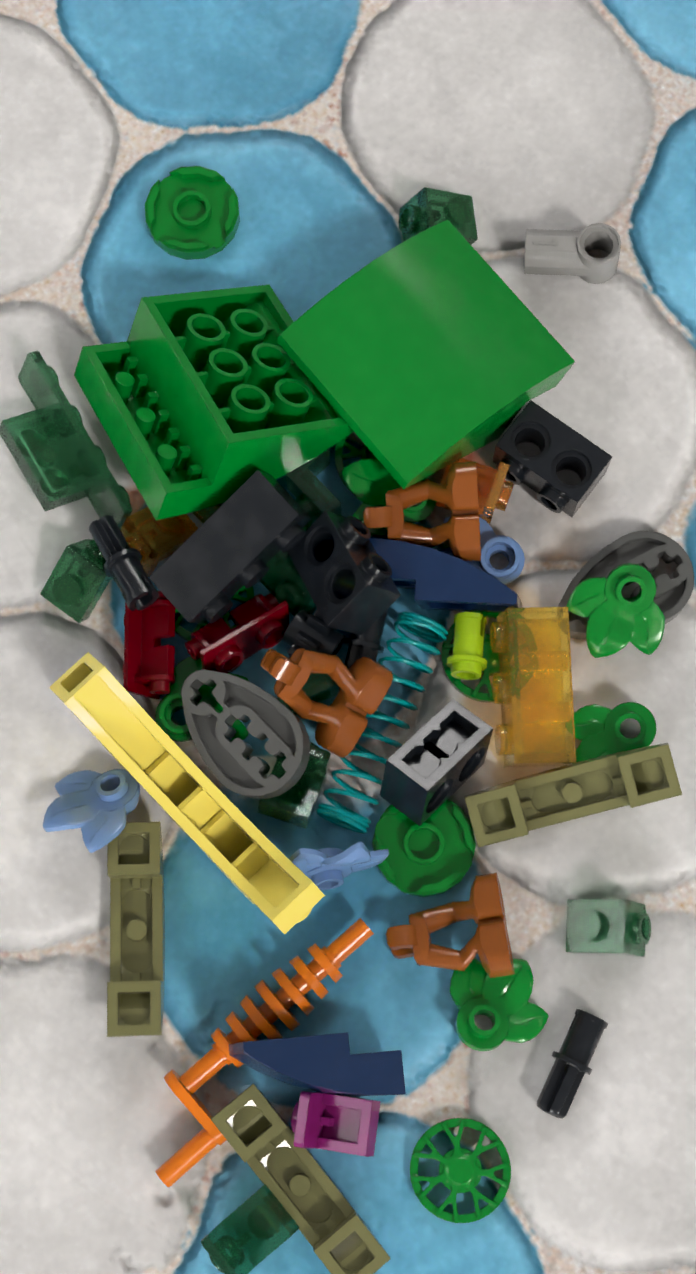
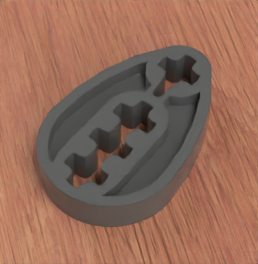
M637 531L620 537L592 557L570 582L555 613V620L559 630L570 638L586 639V625H583L578 619L570 622L567 618L570 611L566 608L571 593L582 581L587 578L607 577L613 569L627 563L641 565L650 573H653L660 563L659 558H662L666 564L675 562L677 565L673 573L674 579H670L667 574H661L655 579L656 595L653 601L663 612L665 624H667L682 611L693 591L694 570L689 556L676 541L658 532ZM628 582L624 586H628L632 584V582ZM640 586L633 590L630 598L637 596Z
M203 669L193 672L186 678L181 689L185 721L193 743L203 761L221 784L229 790L248 798L269 799L285 793L299 781L309 761L310 741L305 725L297 714L278 698L262 688L231 674ZM203 684L211 688L217 685L212 693L216 701L223 707L222 712L205 702L199 703L202 695L198 690ZM237 719L245 723L251 720L247 726L248 732L262 741L266 738L269 739L264 745L265 750L269 754L279 759L286 756L282 763V767L286 772L281 778L273 774L268 777L266 776L270 766L265 760L256 756L249 758L253 748L248 742L239 738L232 740L236 734V730L232 725Z

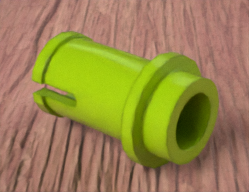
M460 612L454 615L453 654L447 658V666L451 668V676L462 680L480 679L482 671L487 669V660L483 658L484 632L487 617L475 612Z

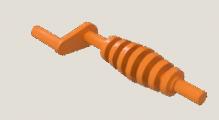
M361 918L327 948L324 946L320 949L316 943L310 946L307 950L314 959L307 965L298 955L289 961L290 964L298 972L294 977L290 978L281 968L272 972V976L281 986L277 992H274L263 979L257 983L254 988L265 1002L259 1007L246 995L240 1002L242 1008L249 1015L244 1021L232 1011L225 1019L232 1029L228 1035L218 1027L211 1034V1038L215 1043L212 1044L213 1048L181 1076L173 1069L164 1076L166 1083L203 1127L199 1133L155 1171L167 1187L170 1188L218 1144L221 1146L227 1140L212 1122L211 1118L213 1116L196 1096L195 1092L226 1064L230 1065L233 1063L237 1068L244 1065L230 1056L229 1044L259 1041L257 1037L261 1033H264L269 1040L283 1038L282 1034L273 1024L278 1018L291 1031L297 1028L300 1023L289 1009L296 1004L308 1016L314 1009V1006L305 994L312 989L322 1000L329 991L322 984L321 980L329 975L337 983L343 976L338 970L342 966L341 963L374 934Z

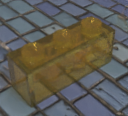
M568 607L506 608L497 615V622H492L490 628L491 650L493 653H499V673H494L492 682L494 703L501 704L502 724H497L495 728L497 755H503L504 767L565 766L576 762Z

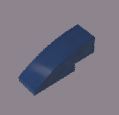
M378 538L369 539L377 554L391 567V578L398 589H415L414 600L421 609L522 614V602L517 593L492 575L462 559L433 548L404 541Z
M348 1032L229 1044V1054L231 1057L262 1074L289 1085L320 1093L346 1096L406 1094L401 1050L350 1055Z

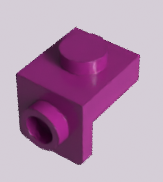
M302 1091L291 1116V1128L295 1134L294 1147L305 1149L317 1148L365 1157L374 1156L381 1101Z

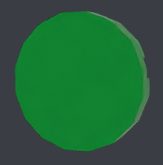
M201 166L177 168L169 172L170 176L164 178L161 182L158 180L151 187L145 202L146 224L155 244L169 255L192 260L205 259L222 251L232 241L240 223L239 202L234 189L232 190L223 176L211 169Z
M446 800L421 826L417 825L393 805H389L376 824L372 847L373 851L389 850L388 857L382 863L376 865L388 883L405 894L428 897L443 894L461 882L472 865L476 841L472 823L462 808L451 800Z

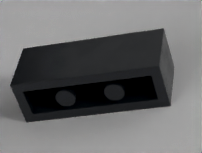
M257 470L149 578L189 623L205 624L207 621L210 624L215 623L231 609L233 602L230 599L243 586L250 588L269 571V567L266 565L267 562L280 550L282 553H285L302 540L306 533L302 528L312 518L272 475Z

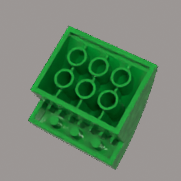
M449 220L418 233L370 262L319 300L284 330L277 339L278 344L403 489L498 439L526 402L556 387L575 363L574 359Z
M269 284L141 297L126 342L82 347L74 376L155 520L188 514L223 503L257 470L278 479L314 459L353 432L350 426L278 344L277 339L279 335L293 323V320Z

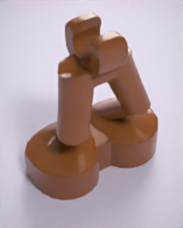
M476 462L452 463L447 475L446 487L430 479H424L406 489L399 487L388 490L385 494L386 506L366 507L364 509L363 517L366 527H387L389 540L404 541L433 548L449 539L450 549L454 557L464 561H481ZM427 499L446 504L451 510V517L448 522L433 528L404 521L403 510Z
M269 649L260 664L263 669L277 679L274 686L276 696L280 697L300 718L317 721L315 728L317 744L340 758L346 757L353 750L368 724L365 716L367 713L372 715L377 710L393 680L391 670L368 657L356 660L348 670L336 655L305 649H297L291 658L274 649ZM310 674H328L341 688L333 703L325 705L309 698L303 690V686Z
M497 872L475 876L470 890L469 901L450 902L409 915L410 925H398L387 929V944L393 956L397 959L414 956L419 966L465 971L478 954L482 967L490 978L515 974L504 902ZM473 919L478 925L475 935L460 951L431 943V933L453 923Z

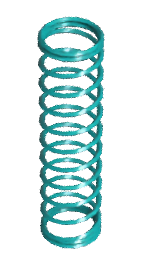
M407 611L398 613L396 622H394V629L401 638H392L386 641L388 650L394 656L380 658L378 663L383 665V661H397L405 663L421 672L433 673L432 668L406 659L391 647V643H408L422 651L438 656L441 655L439 649L409 638L398 628V625L417 637L438 643L447 640L448 631L438 622L420 614ZM419 626L426 627V628H428V629H430V630H432V631L423 629V628H421V627H419ZM392 673V681L399 682L418 692L426 691L422 685L400 678ZM386 693L383 698L407 709L418 710L415 704L394 697L389 693ZM378 709L372 715L367 713L365 716L388 721L403 729H410L409 724L389 717ZM368 726L365 728L367 732H363L361 735L383 741L397 748L402 746L400 742L384 737ZM356 743L355 748L359 751L352 750L348 754L369 758L386 765L387 759L370 752L358 743ZM345 757L340 758L352 770L337 769L332 771L331 775L346 790L339 788L324 790L325 798L334 806L324 803L318 804L316 813L331 823L357 833L365 834L368 832L367 828H370L371 820L340 804L328 793L343 794L377 805L379 804L378 800L349 786L338 778L336 774L352 775L382 785V779L363 771Z

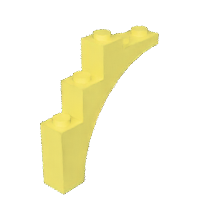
M89 652L49 687L116 761L200 847L224 875L284 934L296 923L303 921L310 914L312 908L325 896L314 882L294 865L214 785L136 702L107 668Z

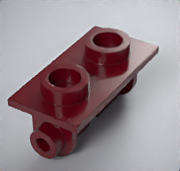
M158 591L159 597L152 605L139 611L137 608L131 611L125 601L123 687L128 693L155 700L160 699V695L169 694L170 685L175 684V647L171 645L161 646V639L175 637L176 608L161 591Z
M259 593L229 612L230 619L236 624L235 628L230 629L221 618L215 623H209L191 633V640L185 643V647L194 660L201 658L202 670L231 673L242 664L243 660L263 648L269 649L276 646L283 639L285 631L289 626L288 603L284 601L279 604L271 593L265 596Z

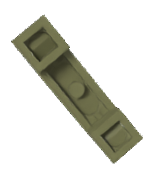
M663 743L546 770L466 795L464 798L479 848L529 835L531 830L627 805L633 808L682 795L669 744Z
M133 822L126 823L123 831L108 843L107 875L110 878V982H107V1037L160 1036L163 1030L165 905L161 823Z
M254 1083L211 1118L212 1122L244 1163L247 1162L312 1245L313 1251L331 1274H374L391 1259L307 1148L294 1147L295 1134Z

